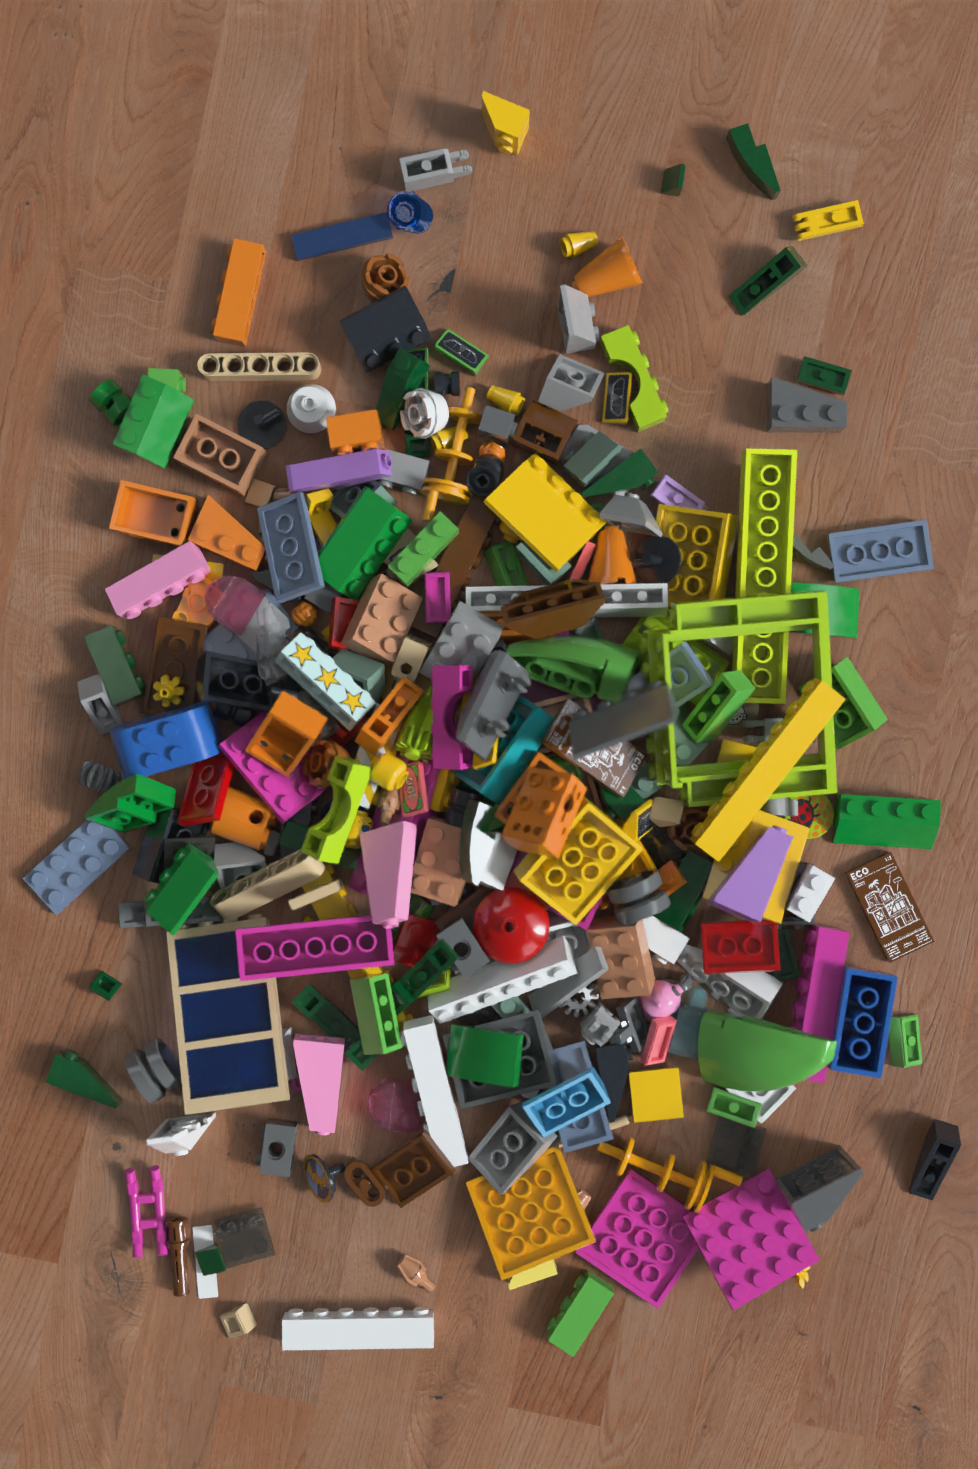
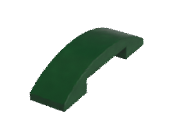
M443 938L399 981L391 986L396 1016L424 993L460 958Z
M310 983L291 1001L329 1037L345 1038V1055L362 1071L379 1055H364L359 1028Z

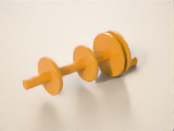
M465 388L461 408L448 407L449 418L458 421L452 448L435 451L436 457L448 462L445 478H425L423 481L425 487H422L421 493L427 496L423 521L431 522L437 500L457 505L469 504L470 498L467 496H471L472 492L468 487L454 482L458 464L473 465L474 462L470 455L461 452L467 424H480L482 419L481 414L471 411L475 393L474 388Z
M633 1137L628 1139L624 1150L605 1142L599 1143L597 1151L620 1160L616 1172L618 1176L623 1174L627 1163L659 1175L657 1191L659 1193H662L668 1180L688 1187L685 1209L689 1210L693 1206V1212L698 1213L703 1206L713 1176L740 1186L743 1179L742 1176L713 1164L706 1167L707 1163L703 1160L697 1167L693 1178H690L672 1170L675 1154H670L667 1157L664 1166L632 1154L635 1142Z

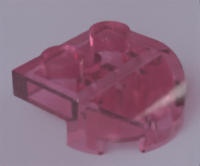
M227 575L215 579L208 586L205 593V604L209 615L214 620L241 636L265 597L266 592L243 578Z
M395 1078L381 1080L382 1083L369 1093L367 1099L369 1115L379 1126L388 1131L418 1132L420 1116L418 1101H421L419 1092H414L412 1080H396Z

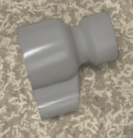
M789 798L769 799L760 810L778 817L798 816V801Z

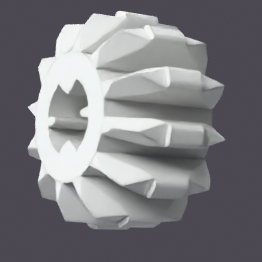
M590 984L580 990L579 993L584 992V995H581L582 999L580 1001H577L576 998H569L559 1007L567 1005L565 1008V1014L567 1015L572 1009H574L575 1017H579L580 1009L583 1010L585 1015H588L589 1012L586 1006L596 1007V1004L590 999L599 998L597 993H590L597 988L596 985Z

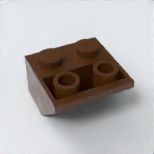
M533 400L514 434L512 446L532 455L536 453L540 458L557 466L578 420Z

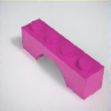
M433 665V672L431 674V682L433 684V698L431 700V708L433 710V723L431 726V733L433 735V749L431 752L433 769L461 770L473 768V751L456 738L457 727L455 723L457 703L465 694L472 691V665Z

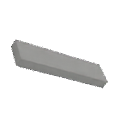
M593 947L575 961L577 974L544 985L528 996L532 1010H538L541 1019L609 970L601 947Z

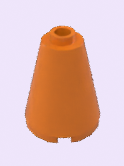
M623 237L617 239L573 275L575 281L571 282L574 289L588 294V297L639 286L643 283Z
M607 526L599 532L588 578L589 582L600 581V584H637L624 532L619 530L618 527Z

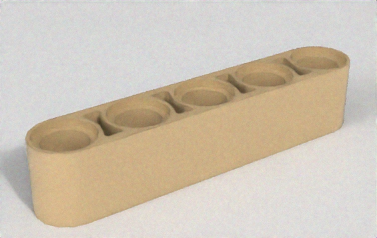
M308 352L210 353L202 355L197 363L198 370L208 381L315 380L320 376L322 370L317 356ZM310 361L316 363L312 371L303 370L305 363ZM235 362L241 363L239 371H229L231 364ZM258 362L266 363V367L262 372L254 371V366ZM215 363L216 368L213 372H205L207 364ZM281 363H291L289 370L285 372L278 370Z
M300 849L218 890L211 897L210 904L224 919L232 921L317 879L324 872L325 865L321 861L302 853Z

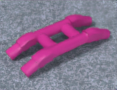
M153 1165L149 1168L153 1193L138 1194L139 1187L134 1168H127L124 1171L127 1194L129 1196L133 1258L143 1257L142 1229L157 1228V1256L167 1255L168 1230L165 1225L164 1188L158 1165ZM154 1203L156 1218L141 1219L139 1204Z

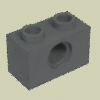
M486 405L478 428V439L492 441L499 446L507 448L508 442H512L517 430L518 423L514 422L515 414Z
M462 917L436 933L438 940L435 943L443 938L452 949L458 942H464L468 946L467 953L458 955L460 958L451 966L456 975L461 973L466 978L490 962Z
M269 1118L266 1125L261 1126L259 1140L263 1141V1148L258 1150L256 1165L260 1166L259 1174L290 1177L293 1168L298 1122ZM272 1142L280 1143L283 1151L279 1153L274 1152L270 1144Z

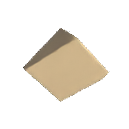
M253 479L244 502L258 508L272 502L274 489L277 488L274 485Z
M655 797L649 819L659 827L679 825L685 802Z
M247 1303L219 1315L229 1339L247 1334L257 1325Z

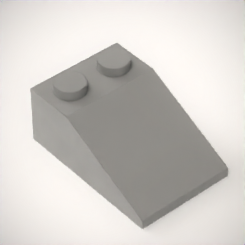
M561 285L557 308L565 353L570 354L595 349L596 341H599L600 337L598 326H593L592 317L595 316L593 301L589 302L588 294L567 285Z
M524 1100L508 1107L468 1157V1160L501 1195L534 1164L557 1138L554 1132L545 1137L541 1135L522 1107V1103L525 1102Z

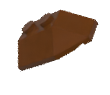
M570 579L524 591L500 608L507 628L533 639H538L584 627L606 600L600 581L589 582L586 580Z

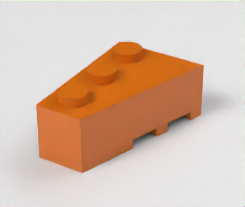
M208 495L188 541L252 571H262L267 560L265 546Z

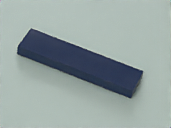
M387 212L291 235L297 261L393 239Z

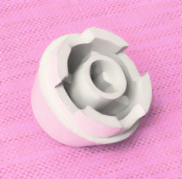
M316 384L300 386L290 395L287 402V416L295 428L305 433H317L326 429V417L335 416L336 404L331 393L324 387Z
M417 388L414 391L408 392L403 397L406 402L404 410H400L401 422L405 430H410L414 434L413 437L426 439L446 426L449 410L446 400L442 395L423 388Z

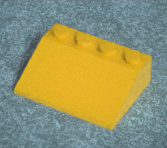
M536 453L523 462L484 500V503L555 572L580 551L606 524L604 520L599 518L600 513L594 510L579 493L568 485Z
M659 504L656 522L663 532L662 536L672 539L678 545L682 556L678 574L667 583L668 607H671V603L725 598L739 516Z
M583 796L559 858L529 852L514 869V872L524 885L573 924L577 925L644 848Z
M759 810L719 862L716 859L714 860L703 898L708 903L711 895L760 832L765 828L776 825L786 829V834L793 836L762 919L781 924L810 829Z

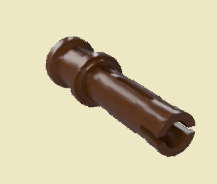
M176 1216L165 1220L169 1233L167 1247L171 1250L173 1295L177 1297L186 1296L190 1293L186 1248L190 1242L186 1235L188 1218L185 1216Z

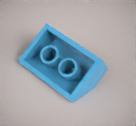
M591 1067L523 1102L522 1107L541 1135L545 1137L610 1104L611 1101L603 1081L594 1067Z

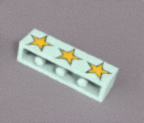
M302 633L293 639L275 660L283 670L349 731L376 703L369 692L361 689L348 673L343 672L336 666L330 656L321 652L316 647L314 641L309 637H305Z

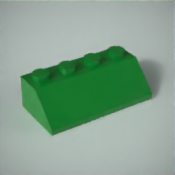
M365 486L318 552L323 580L342 594L357 600L413 519L399 507Z
M835 794L832 843L932 849L940 826L941 800Z

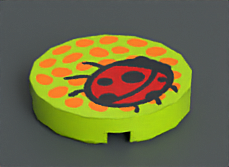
M825 795L790 797V799L798 801V816H783L784 819L808 827L810 830L807 839L818 838L828 831L833 822L834 812L832 804Z

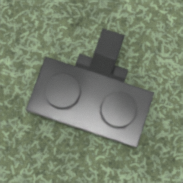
M637 996L628 997L616 1007L620 1024L609 1040L611 1044L629 1043L632 1052H641L644 1048L649 1028Z

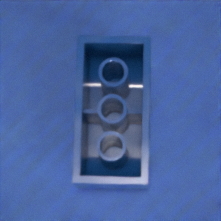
M202 701L112 728L109 733L124 779L134 774L142 776L152 775L198 762L221 753L222 751L218 746L223 742V737L217 718L214 716L215 711L212 702Z
M844 965L832 1040L837 1041L834 1058L828 1064L830 1070L875 1078L882 1077L898 980L897 976L889 972Z

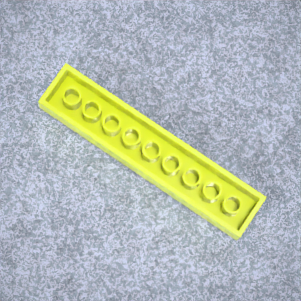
M746 448L741 451L735 597L791 593L797 450ZM789 631L734 636L732 671L741 670L755 686V690L744 703L786 704Z

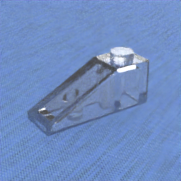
M270 601L265 602L257 610L258 673L265 680L266 685L269 686L282 681L286 676L291 677L275 662L280 652L289 644V641Z

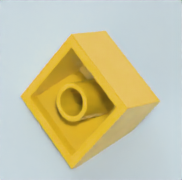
M483 91L481 95L482 117L494 146L498 147V150L504 154L511 155L512 153L518 155L529 129L530 110Z

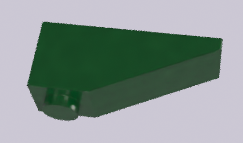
M793 246L785 247L731 293L729 298L744 316L787 284L808 265Z
M401 347L387 369L375 409L377 410L380 422L392 430H395L401 419L400 410H404L406 402L403 397L408 392L414 391L419 387L431 366Z
M640 448L582 491L580 495L582 498H589L634 490L640 486L642 489H645L655 481L653 476L659 472Z
M594 780L604 814L618 825L622 824L635 809L645 802L631 785L625 796L619 798Z
M287 820L278 844L296 851L302 849L309 827ZM345 844L339 863L330 864L354 871L362 848H349Z
M65 1049L55 1054L45 1083L115 1109L122 1103L123 1099L86 1059L79 1057L78 1052Z

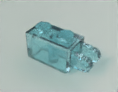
M700 985L692 988L688 1003L681 1002L678 1010L675 1012L674 1018L677 1022L668 1048L669 1053L697 1060L700 1023L703 1015L710 1011L706 1007L707 991Z

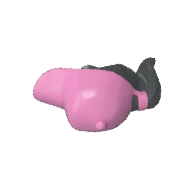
M690 973L680 976L679 981L658 979L655 981L651 995L637 996L646 1022H651L655 1018L670 1016L678 1010L681 1004L682 993L689 990L692 986V975Z

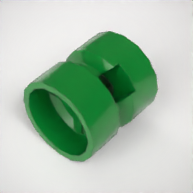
M108 379L92 392L89 401L98 411H104V417L115 427L122 423L132 399L127 394L122 395L123 389L113 379Z

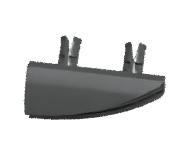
M501 650L489 654L464 706L456 732V738L484 761H486L498 736H506L501 731L509 730V725L506 721L520 694L528 692L524 687L531 686L530 673L511 656Z

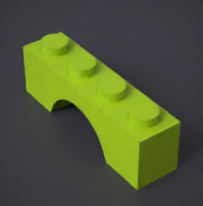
M629 325L601 336L600 345L609 365H619L627 368L637 380L638 396L630 404L629 414L638 433L664 422L667 418L666 413L669 411L665 400H660L657 394L659 386L654 376L650 377L647 370L649 367L648 359L645 353L641 354L637 346L640 344L638 335L635 330L631 332Z
M335 755L327 777L333 788L331 808L320 823L309 827L301 849L302 853L318 861L339 863L369 781L372 767L354 759Z

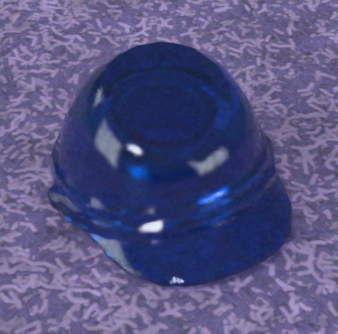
M405 190L397 192L390 198L386 208L390 222L396 227V230L402 232L424 233L429 229L433 220L432 208L414 191Z

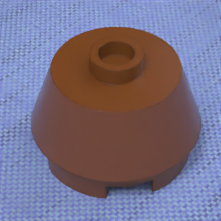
M386 253L385 256H373L364 263L361 270V285L365 296L369 300L375 302L405 285L408 289L409 276L407 277L406 271L403 268L404 263L402 260Z
M318 739L312 743L314 749L311 755L305 756L303 773L304 776L309 777V784L314 785L318 789L332 787L327 777L335 755L350 759L351 756L346 749L333 740Z
M684 805L679 825L667 826L670 839L679 848L686 851L698 848L699 846L690 840L693 836L691 833L698 823H703L707 818L709 809L705 806L688 807Z

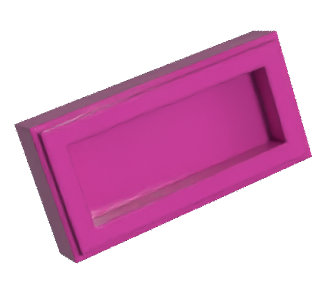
M424 573L426 624L447 623L451 617L450 573Z

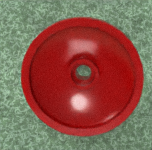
M505 887L503 890L497 889L487 895L479 904L473 921L474 935L482 950L492 959L507 964L521 963L534 957L545 945L550 928L549 916L542 902L531 892L518 887ZM507 922H511L514 925L513 931L505 929Z

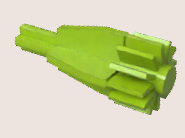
M432 682L427 695H421L409 713L404 725L405 727L401 729L395 745L397 746L396 751H401L400 755H405L409 760L419 762L421 759L425 762H428V759L431 760L433 749V735L431 733L433 723V710L431 708V700L433 698Z

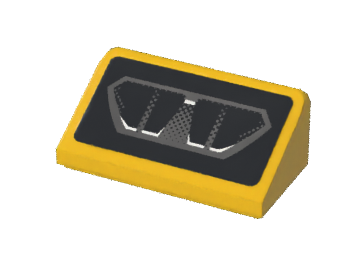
M632 373L606 374L602 423L627 424Z
M648 799L635 809L621 828L636 842L653 828V821L649 819L653 804L652 799Z

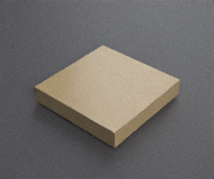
M341 878L298 895L288 902L291 909L295 910L340 891L343 888Z

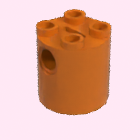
M229 787L220 821L213 822L211 833L260 851L261 849L265 851L271 832L270 828L275 829L279 819L261 798Z

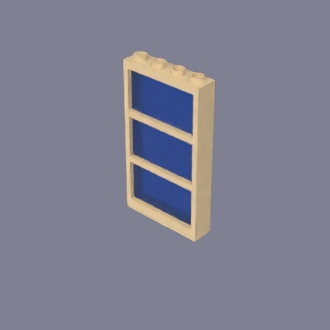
M262 914L249 915L247 920L238 921V918L232 921L223 919V924L213 925V921L200 922L198 927L195 928L182 925L174 936L166 932L185 1115L290 1100L276 978L240 981L236 929L270 925V920L266 917L262 918Z

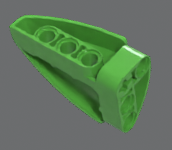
M554 635L538 639L530 638L512 643L505 651V653L530 673V679L581 698H590L595 693L598 694L597 698L605 701L612 699L613 703L622 700L621 695L625 694L642 654L640 651L615 642L581 635Z
M707 1011L702 1017L698 1038L700 1072L704 1081L728 1089L750 1092L777 1090L802 1082L827 1066L834 1058L837 1041L753 1017L742 1016L741 1018L740 1016L722 1011Z

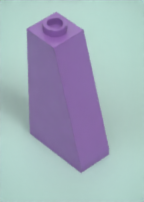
M372 449L286 466L289 491L307 494L315 490L320 491L327 488L333 491L392 476L391 468L393 463L388 451Z
M776 825L763 829L711 895L708 904L751 923L761 922L793 836L786 834V829Z

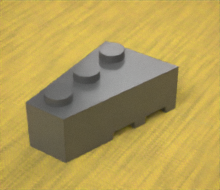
M771 377L768 381L767 433H841L847 427L846 401Z

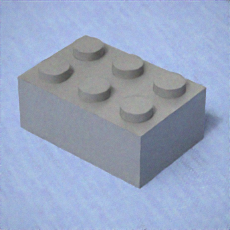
M459 602L425 659L420 673L431 679L433 665H472L473 682L497 643L504 626L466 604Z

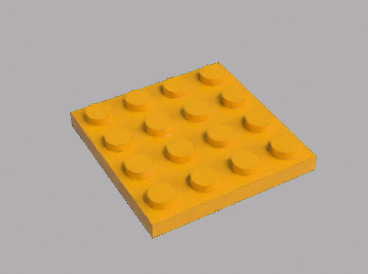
M558 1145L548 1148L502 1195L484 1176L466 1182L501 1280L596 1242Z

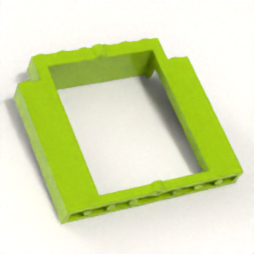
M816 590L671 603V609H668V622L670 625L672 624V628L643 631V637L639 638L640 652L644 653L645 662L641 663L642 678H646V686L660 680L661 684L668 682L671 688L669 642L812 629L814 678L822 680L832 688L827 591ZM834 716L831 717L817 735L818 753L803 754L768 800L837 793ZM674 723L649 732V738L646 739V750L648 754H651V763L647 766L649 779H652L656 785L668 784L671 788H679L680 800L684 801L688 807L707 806L715 802L718 803L724 796L723 791L730 782L734 783L740 775L739 770L743 764L752 760L676 766Z

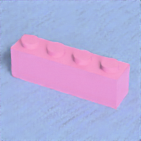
M189 541L107 587L105 591L116 614L125 619H133L138 617L142 610L161 604L162 599L181 593L184 590L183 587L190 583L194 584L202 581L211 570L200 547Z

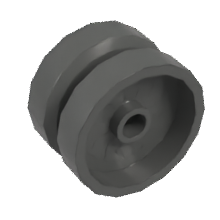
M657 869L635 873L613 883L606 892L610 902L619 904L615 909L619 924H630L646 919L663 911L671 904L666 890L658 889L662 884V880Z
M157 1037L144 1045V1052L137 1049L125 1057L126 1068L134 1085L149 1103L154 1104L165 1097L166 1089L173 1092L182 1087L180 1065L173 1052L162 1039Z

